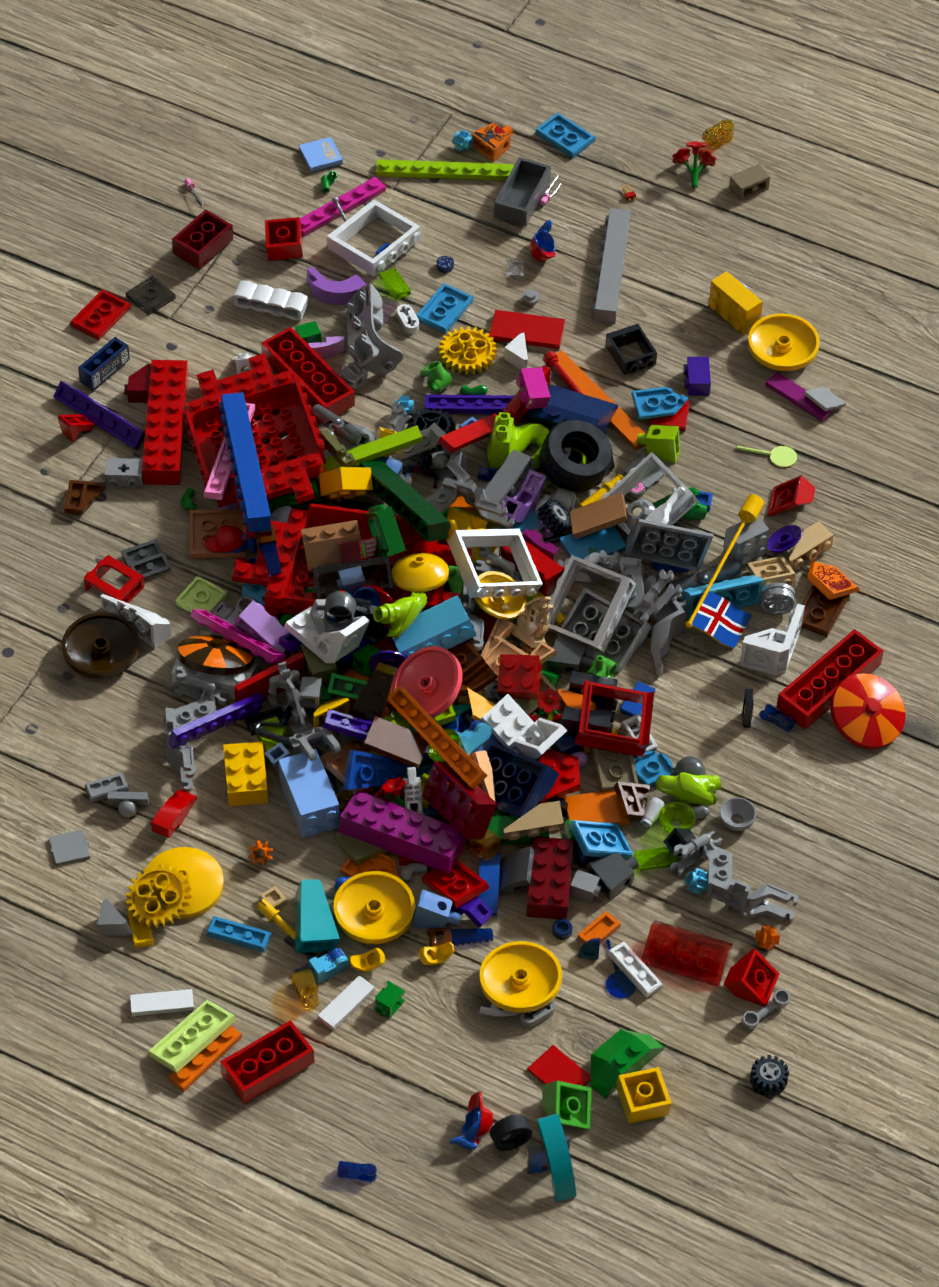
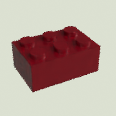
M205 209L172 238L173 254L201 269L233 240V225Z

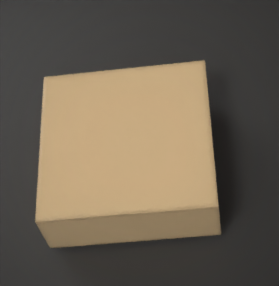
M277 886L259 895L260 901L265 898L276 910L287 904L286 897Z

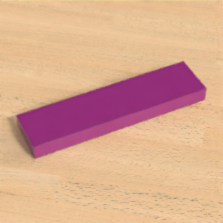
M778 372L766 381V387L822 422L834 411V409L824 411L804 395V392L807 390Z

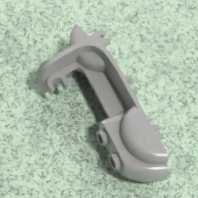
M368 283L357 290L353 298L346 305L347 352L354 361L358 362L360 367H365L368 371L383 376L395 370L396 366L403 360V353L386 343L376 333L383 326V301L375 287Z

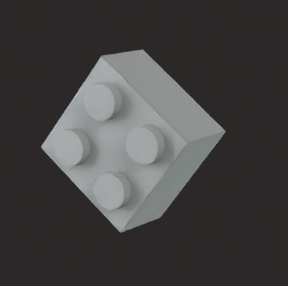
M759 516L754 523H745L727 557L728 560L737 559L740 565H745L757 557H762L767 552L770 529ZM742 522L726 529L723 554L726 553Z

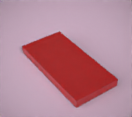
M495 309L489 338L493 337V340L511 342L520 333H524L526 345L560 349L565 319Z
M299 652L280 663L286 661L287 669H290V671L298 670L302 682V677H305V656ZM278 664L235 685V701L238 702L259 692L264 696L263 701L267 700V695H269V679L279 675ZM277 688V694L283 692L285 689Z

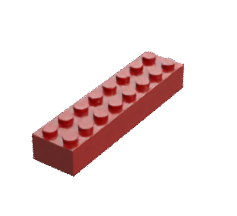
M151 360L142 466L143 485L181 484L185 430L183 418L186 417L189 377L188 360Z

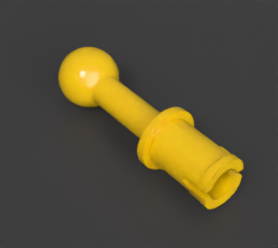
M264 898L256 906V909L268 919L269 923L274 921L287 935H290L295 940V930L279 916L281 911L276 910Z

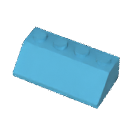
M756 575L743 576L738 579L714 583L709 591L724 597L738 608L760 604L763 579ZM708 584L682 590L681 602L687 601V605L683 609L687 613L688 619L693 614Z
M457 595L419 613L409 628L400 634L397 639L393 637L392 639L398 652L407 658L417 650L430 646H438L448 650L477 636Z

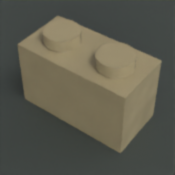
M758 164L731 175L729 189L741 201L768 190L770 176Z

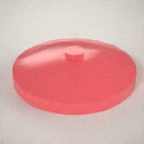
M430 646L419 649L407 657L398 668L391 693L401 685L432 718H435L450 707L459 693L462 684L461 665L458 659L445 648Z

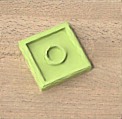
M196 576L175 600V604L189 612H192V609H203L212 613L221 601L224 602L228 597V591Z

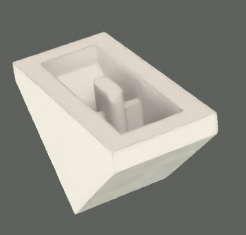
M520 333L504 350V360L520 370L528 366L524 333Z

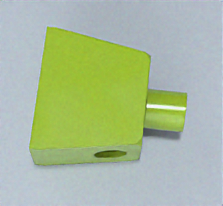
M652 425L647 434H638L637 444L646 445L647 455L653 452L661 460L676 463L680 453L679 427Z

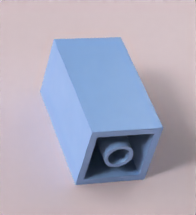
M316 749L314 751L317 760L311 762L304 753L278 760L279 783L302 838L311 837L325 831H332L340 826L339 803Z

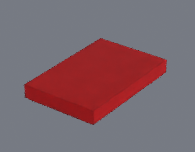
M101 290L70 321V326L99 341L130 310L131 304Z
M458 860L449 874L434 869L422 877L425 885L438 895L450 899L455 908H459L489 889L486 881Z

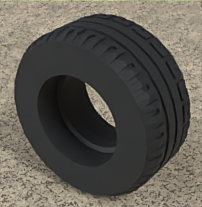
M567 420L560 422L549 431L541 446L539 460L544 474L553 484L573 492H584L595 488L604 479L611 466L613 452L608 438L599 428L585 421ZM571 447L582 451L588 457L590 463L577 464L572 462L564 455L562 448Z

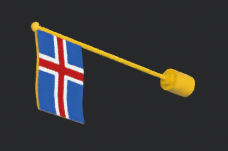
M749 494L738 513L742 523L689 621L685 623L687 628L694 627L703 631L720 644L732 649L737 645L752 614L740 610L724 597L709 590L745 523H754L764 506L763 499L755 494Z

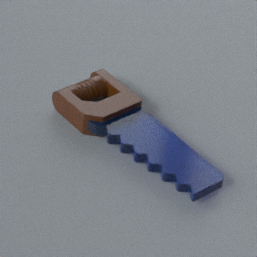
M272 524L271 530L255 532L257 545L262 551L268 572H270L269 576L282 573L274 525ZM272 534L271 536L262 537V535Z
M491 928L427 929L430 947L439 946L446 942L459 946V944L465 945V943L470 945L471 942L476 944L477 942L493 941V930ZM437 935H443L444 940L437 942Z

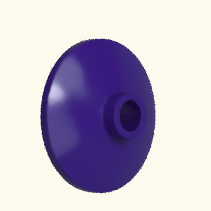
M787 525L778 529L768 540L767 546L769 550L774 553H781L791 549L801 539L802 530L797 525Z
M380 651L370 657L369 666L374 670L380 662L396 667L398 670L406 656L396 651Z

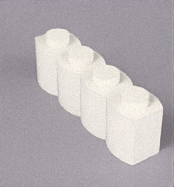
M240 281L233 295L234 305L237 307L251 308L262 313L268 312L279 317L285 316L296 321L302 319L308 306V297L302 293H290L285 289H273L268 285H257L251 281Z

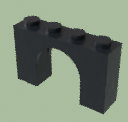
M572 671L568 691L583 694L581 692V685L585 680L617 687L618 680ZM591 694V702L593 701L600 709L589 711L587 729L611 734L613 728L611 723H614L616 713L614 711H616L618 700ZM564 707L561 725L567 730L564 733L565 735L576 737L579 731L581 709Z

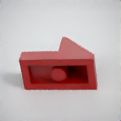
M83 414L58 416L62 433L72 442L76 441L79 432L92 431L95 425Z

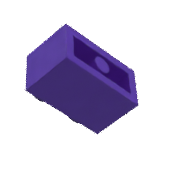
M687 357V364H683V375H687V378H684V388H688V396H710L709 357Z

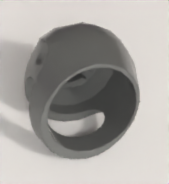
M345 591L331 593L325 600V621L329 627L336 630L348 627L355 615V599ZM327 612L335 617L343 618L350 615L351 617L344 623H335L330 620Z

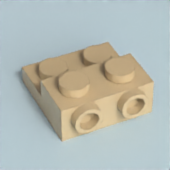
M783 556L747 563L748 571L751 575L762 577V589L764 586L776 582L796 587L795 572Z

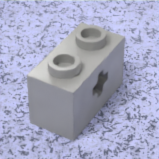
M106 458V487L143 488V459Z

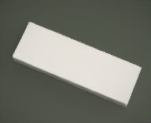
M625 942L608 951L607 955L646 998L662 989L663 984Z
M359 975L318 1015V1019L334 1031L375 991V987Z
M192 989L130 995L132 1016L194 1011Z

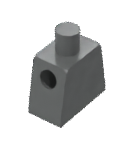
M559 633L553 646L557 655L548 660L547 670L558 674L572 675V671L580 672L581 667L590 669L595 658L586 656V644Z
M614 853L590 862L588 873L600 877L601 891L611 901L633 883V870L638 868L639 864L635 857L625 861L619 853Z

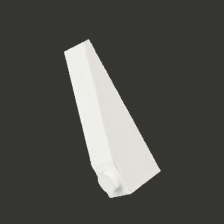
M105 594L100 596L102 609L107 613L122 616L131 622L136 628L139 637L154 649L171 636V625L166 618Z

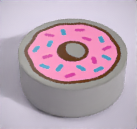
M640 481L628 492V495L634 498L642 497L645 494V483Z

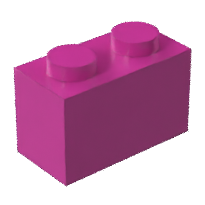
M542 367L521 369L516 377V385L520 388V398L524 402L525 409L546 408L551 396Z

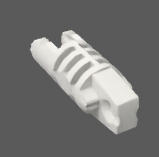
M408 767V778H403L406 782L404 786L405 808L411 810L410 804L418 803L417 813L424 815L421 777H416L415 767Z

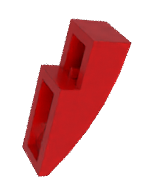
M181 789L175 792L151 821L152 832L170 838L176 827L180 828L196 802L197 796Z

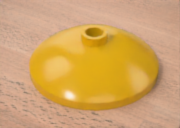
M414 553L397 561L392 568L391 575L393 582L401 589L411 592H426L440 587L447 581L449 567L443 559L436 555Z
M496 571L485 572L478 576L480 583L517 582L512 577ZM526 596L475 598L478 605L486 613L503 620L519 617L525 610L524 605L527 604Z

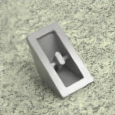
M107 898L103 900L97 926L104 936L132 935L133 931L123 916Z

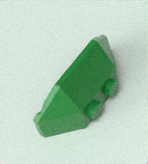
M620 1029L591 1054L590 1086L604 1099H607L617 1090L616 1085L619 1075L641 1070L661 1053L664 1047L649 1034Z

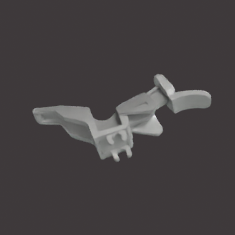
M649 576L643 582L644 594L650 590L651 585L656 583L655 576ZM618 582L616 584L615 592H617L618 587L620 585V583ZM658 594L653 600L654 603L658 600ZM682 594L672 597L656 616H649L648 618L658 621L652 627L651 658H653L657 675L663 674L661 660L669 654L672 638L686 630L685 619L687 618V613H685L683 607L687 605V601L677 602V599L682 598Z

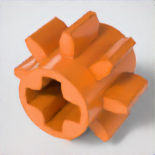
M257 840L255 842L256 847L253 845L249 847L252 852L248 858L254 860V865L261 862L264 866L267 864L266 859H273L270 853L274 848L268 846V841L261 844Z
M762 926L761 930H756L755 941L759 942L758 946L765 949H773L774 944L779 945L780 934L776 933L777 928Z

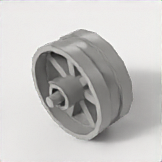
M776 582L764 586L761 591V607L763 610L776 615L786 614L793 610L795 606V591L790 585Z

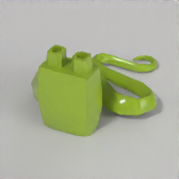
M500 412L499 416L495 418L487 443V460L491 470L496 472L500 469L506 457L511 454L513 449L523 453L530 444H537L540 447L532 456L536 466L535 469L540 467L539 453L550 430L541 423H527L515 427L513 423L514 418H511L509 413ZM571 448V450L581 453V464H585V454L576 448ZM547 479L542 490L551 484L549 479Z

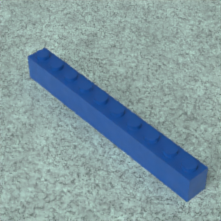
M244 393L222 394L218 407L219 413H223L221 414V423L225 425L223 427L224 437H228L226 439L227 450H231L229 451V460L233 462L231 463L232 474H236L234 476L235 487H239L237 488L238 500L241 499L239 501L240 512H244L242 514L243 525H247L248 532L271 530V515Z

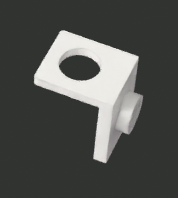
M240 353L234 357L237 374L241 373L242 367H250L248 358L253 357L252 355Z

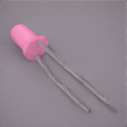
M547 192L540 200L541 205H545L550 200L551 196Z
M189 178L185 179L184 183L187 189L192 190L202 204L203 201L194 190L195 184Z

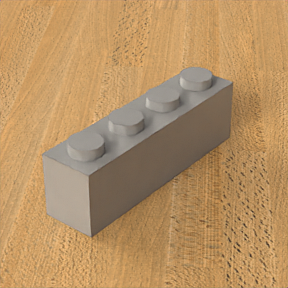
M513 449L511 454L506 457L501 468L496 471L493 479L486 485L484 489L486 496L501 506L506 496L513 498L520 490L530 469L534 471L536 468L532 457ZM474 505L473 508L477 516L481 517V515L479 514L478 510Z

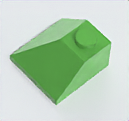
M562 1081L542 1085V1107L548 1116L558 1114L562 1125L590 1130L592 1088Z

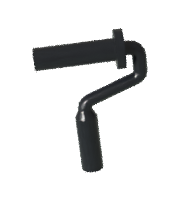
M287 706L280 719V723L257 722L254 727V732L258 734L257 739L261 740L263 737L288 746L289 738L267 731L264 726L283 727L286 725L292 715V706Z

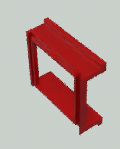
M585 680L581 685L583 699L579 731L575 737L574 745L644 757V752L649 745L655 692H641ZM591 694L641 703L639 739L587 729Z

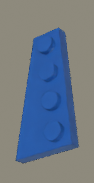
M349 750L343 790L382 786L389 779L397 777L408 778L407 768L411 766L386 756Z

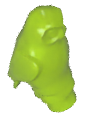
M412 592L410 597H403L392 604L386 603L376 607L373 612L374 619L382 624H391V629L387 636L397 639L400 634L409 628L425 607L427 596L424 592Z
M682 772L677 776L659 775L656 779V788L658 791L683 802L711 806L715 805L717 801V796L713 793L721 789V781L718 775H693Z

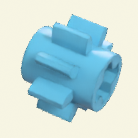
M463 130L460 133L456 132L452 139V143L455 144L454 149L462 152L465 149L469 150L473 144V138L470 137L471 133Z
M400 396V400H395L400 403L399 407H404L407 413L406 416L413 414L414 400H409V396Z
M695 868L694 872L689 871L685 877V884L688 886L687 890L696 894H700L701 890L706 891L708 889V873L698 868Z

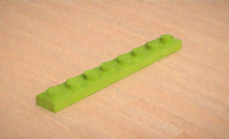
M377 159L376 176L506 181L514 164Z

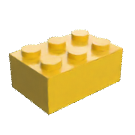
M726 271L711 280L709 306L743 335L749 333L751 327L761 319L763 301Z
M263 741L224 744L228 807L268 803Z

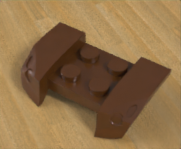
M468 640L448 649L458 659L462 669V684L458 693L459 696L469 695L467 688L477 693L498 678Z

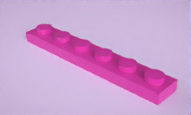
M373 177L337 197L338 203L343 213L346 214L385 192L386 186L377 177ZM330 201L300 218L302 235L305 237L339 218L341 214L336 205Z
M192 609L190 617L196 619L198 624L210 627L212 632L223 634V638L237 642V646L251 650V654L264 657V661L270 664L285 660L286 654L207 610Z

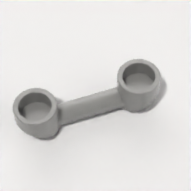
M778 989L773 995L772 1002L757 1013L754 1011L745 1012L742 1017L743 1025L748 1029H755L758 1022L775 1009L785 1008L790 1000L789 992L784 989Z

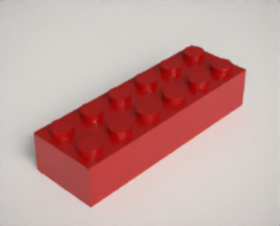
M291 327L261 342L262 354H266L269 365L278 374L291 370L292 376H297L298 381L303 382L305 388L303 393H307L308 405L311 404V407L319 404L337 416L355 406V391Z
M854 629L778 694L776 708L806 730L830 709L831 698L837 686L852 675L861 673L871 674L881 665L884 650Z

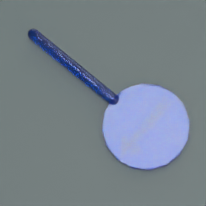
M607 939V940H606V943H607L608 949L611 950V949H612L611 942H610L609 939ZM612 960L615 972L607 978L606 989L613 997H630L635 992L636 986L623 971H619L618 966Z

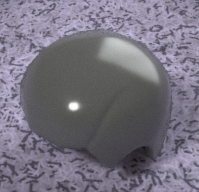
M687 756L676 763V776L682 772L693 775H706L705 766L699 758Z

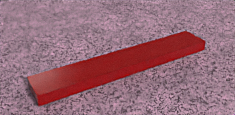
M496 413L440 436L438 443L452 453L490 436L495 418L498 415Z

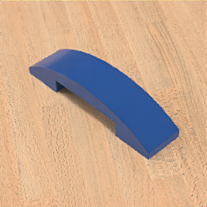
M481 845L479 877L488 883L489 889L478 895V898L493 912L491 916H497L501 846Z

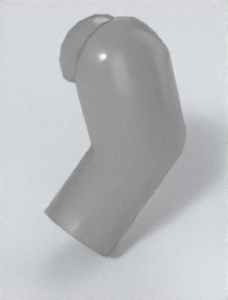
M683 802L679 808L694 820L705 818L710 814V808L706 805L692 807L687 802Z
M421 863L408 864L400 872L402 874L401 879L403 881H411L412 873L427 872V865Z

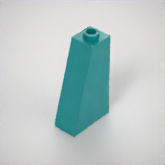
M320 879L301 880L296 891L295 951L296 953L332 951L336 948L340 938Z

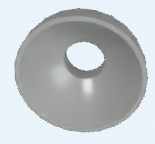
M639 499L630 503L626 508L628 521L625 524L631 530L638 519L645 520L656 509L655 506L645 499ZM635 508H642V512L638 516H633L632 513Z
M730 798L720 808V819L731 830L741 831L748 829L756 818L754 805L744 798ZM737 816L742 818L743 821L736 824L731 819Z

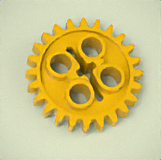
M469 326L466 330L460 327V331L454 328L453 333L448 331L447 336L443 335V340H440L439 358L442 359V364L446 363V368L452 367V372L457 369L458 374L465 371V374L468 375V372L471 371L474 375L475 370L481 373L482 368L488 369V365H493V360L496 359L497 354L496 342H493V337L489 338V333L483 334V329L478 332L477 327L473 330H470Z
M161 863L158 869H155L152 864L150 871L144 867V874L137 872L138 879H131L134 885L127 886L130 893H126L125 896L129 899L126 901V904L129 907L130 914H133L132 916L135 920L139 919L138 921L141 925L146 922L149 928L152 923H154L156 928L159 927L160 923L166 927L167 921L174 924L173 918L176 917L180 920L179 913H186L184 906H190L189 901L186 900L192 898L189 893L192 889L188 885V879L184 878L183 872L178 873L179 871L176 867L171 870L169 864L165 869ZM167 880L165 885H160L162 881ZM151 882H154L156 888L158 889L167 907L166 910H163L161 903L159 902L152 886L150 885ZM145 890H149L146 895H141ZM171 897H176L174 901L168 902ZM158 906L155 911L150 912L152 907Z

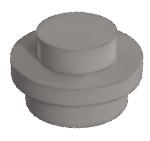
M526 290L522 294V300L528 306L536 305L540 299L539 293L535 290Z

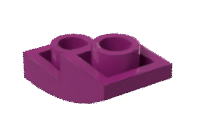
M525 529L522 535L523 539L554 560L558 547L549 542H541L543 535L539 534L538 531Z

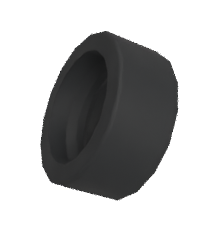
M520 1114L504 1117L497 1121L490 1129V1137L493 1144L500 1151L516 1149L524 1145L532 1136V1129L527 1118Z

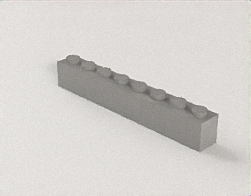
M610 208V214L606 215L605 225L608 227H604L603 238H606V240H602L601 250H604V252H600L599 263H602V265H598L597 275H600V278H596L595 288H598V290L594 291L593 301H596V303L592 304L591 314H595L594 321L616 322L631 210Z

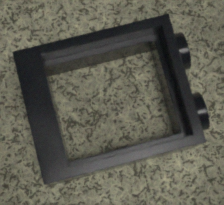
M639 324L606 334L605 347L624 375L656 365L657 351ZM637 342L645 355L626 361L618 348Z

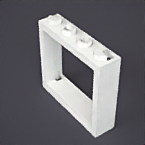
M372 200L327 236L328 249L375 277L421 240V227L380 202ZM377 217L405 233L374 258L346 243Z
M653 452L646 458H643L635 468L629 470L628 474L622 480L616 482L614 487L608 493L603 494V497L600 499L602 500L621 492L625 496L657 466L677 488H685V494L677 499L672 506L668 525H673L698 502L695 495ZM624 522L617 524L627 535H629L630 529Z
M520 529L455 530L447 541L470 598L530 597L535 595L543 585ZM509 546L524 582L480 583L466 547Z
M571 555L568 564L565 563V570L562 576L557 580L556 589L550 596L551 600H548V605L554 606V609L549 612L548 630L557 634H564L604 653L636 583L631 578ZM580 568L620 583L593 641L553 625Z

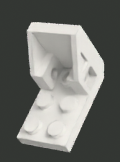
M797 604L795 611L791 610L790 623L786 625L784 631L771 628L745 636L742 644L740 666L776 676L785 673L801 631L805 605Z
M309 607L287 621L284 626L286 630L325 663H335L359 647L370 620L365 616L355 617L352 623L345 629L329 633L324 632L319 635L310 614L312 607ZM349 619L342 620L339 623H344Z
M509 694L502 698L480 719L481 722L491 727V733L504 747L535 760L567 732L563 725L543 718H539L534 723Z

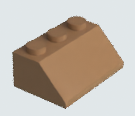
M357 520L301 529L308 573L365 563L364 560L346 563L340 561L338 542L361 539Z

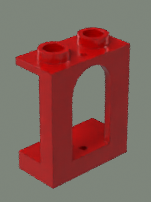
M107 555L97 563V566L91 572L89 571L85 575L84 585L86 591L93 587L107 596L129 603L144 589V577L110 555ZM111 568L130 579L120 590L100 579Z

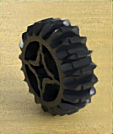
M426 408L424 412L419 410L418 414L414 413L413 417L410 418L407 429L418 426L420 430H424L435 422L447 434L455 431L456 425L452 417L448 415V412L436 411L435 408L429 411ZM438 445L436 448H433L431 450L437 452L438 449L444 450V448L441 445Z

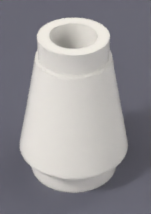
M652 797L647 801L644 817L640 821L645 827L650 828L665 811V803L661 799Z

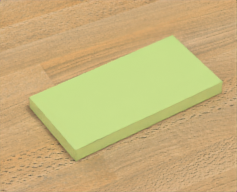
M206 1000L148 1051L149 1057L177 1073L232 1025L236 1018L230 1012Z

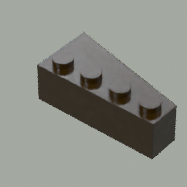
M379 662L347 715L370 722L374 721L375 716L383 719L397 668ZM339 732L336 733V735L345 737L360 743L365 742V740L359 738H355Z

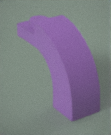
M313 266L307 269L306 281L312 287V295L328 304L347 305L355 292L362 286L367 285L357 274L344 281H330L324 278Z
M530 469L518 493L513 498L506 496L501 506L502 508H507L508 513L506 515L508 518H513L516 522H522L531 514L541 498L540 493L548 479L546 476Z

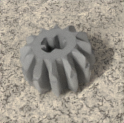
M354 361L344 367L340 377L354 391H357L368 377V370L365 367H360L358 362Z

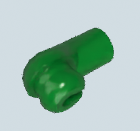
M331 170L322 176L321 190L323 193L330 192V185L338 177L336 171Z
M462 385L460 388V393L463 395H486L488 392L487 387L484 385L473 388Z
M191 488L186 490L181 499V505L189 512L197 508V505L192 500L195 491Z

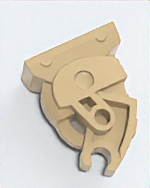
M539 597L529 601L524 605L525 611L517 618V624H514L515 628L511 634L531 648H536L541 642L546 644L544 636L549 629V612L554 609L553 605H547V601L551 600V597Z

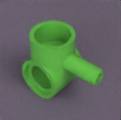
M440 361L430 363L420 371L421 376L428 377L427 384L431 391L436 394L452 384L451 375L443 368Z
M599 654L586 674L612 678L617 669V663Z

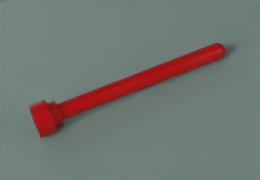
M554 351L546 353L542 358L546 366L553 367L572 391L583 394L560 366L558 356Z

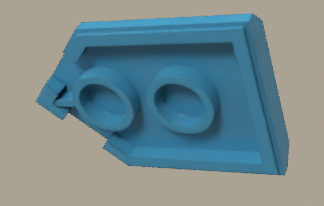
M669 387L631 391L638 420L675 415L688 400V397L673 392Z

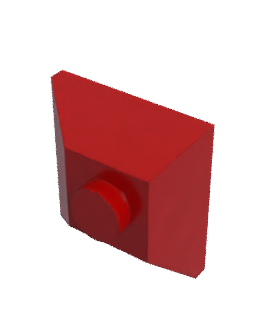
M802 475L774 486L767 515L770 517L813 502L815 487Z
M752 949L730 968L724 985L736 997L764 1007L769 1001L780 973L756 949Z

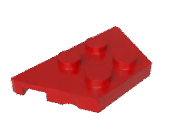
M549 749L539 756L540 762L549 765L559 773L551 791L541 800V804L548 803V799L555 796L560 799L569 793L581 790L578 757Z

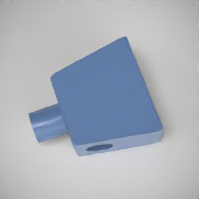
M422 889L411 926L429 929L445 928L447 922L459 925L461 914L450 911L452 906L450 899Z

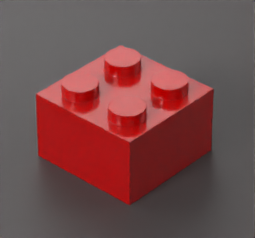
M300 217L265 220L268 261L303 258Z
M500 654L497 692L501 698L509 694L512 699L539 700L542 666L539 655Z

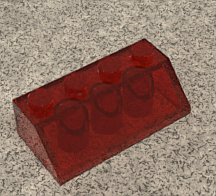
M655 920L651 924L641 961L646 965L719 987L733 944Z

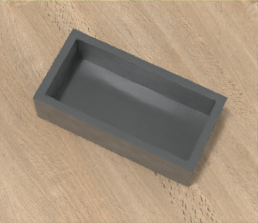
M519 157L494 202V217L527 226L550 183L551 166Z

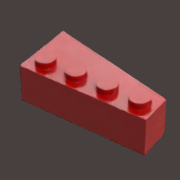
M524 540L543 584L539 591L545 597H550L556 589L557 580L562 576L565 569ZM499 546V556H503L504 559L514 563L516 566L515 570L519 572L509 546Z

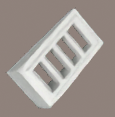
M637 714L621 722L620 728L628 737L639 739V734L635 736L634 733L640 730V715ZM634 725L637 726L636 728H634V729H632V730H631V728H630V727H632V726H634ZM651 734L649 739L650 745L645 752L652 751L658 747Z

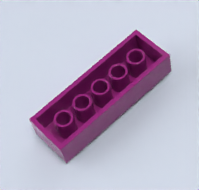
M358 790L340 816V833L448 874L465 848L466 839L452 825Z

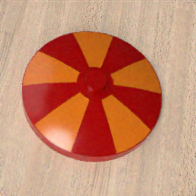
M868 673L852 675L837 686L831 698L830 711L835 727L847 741L865 749L885 747L893 742L903 730L906 719L903 700L898 691L888 681L879 676Z

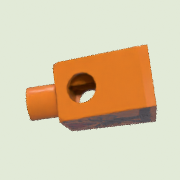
M495 123L489 124L471 133V138H473L472 147L495 162L509 149L510 135L513 134V130L508 125L501 128Z

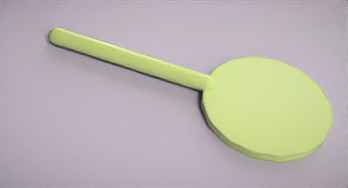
M736 446L737 450L770 455L771 462L781 468L791 467L797 461L796 452L787 446L775 447L771 452Z

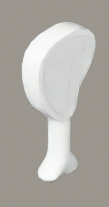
M673 488V493L666 503L653 510L645 520L667 524L672 506L680 496L685 494V488Z

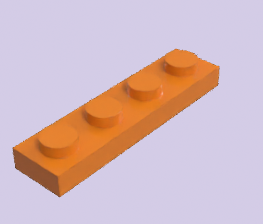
M230 1025L177 1073L173 1071L168 1076L169 1081L185 1092L242 1039V1034Z

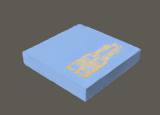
M331 137L299 145V151L310 172L343 164V159Z

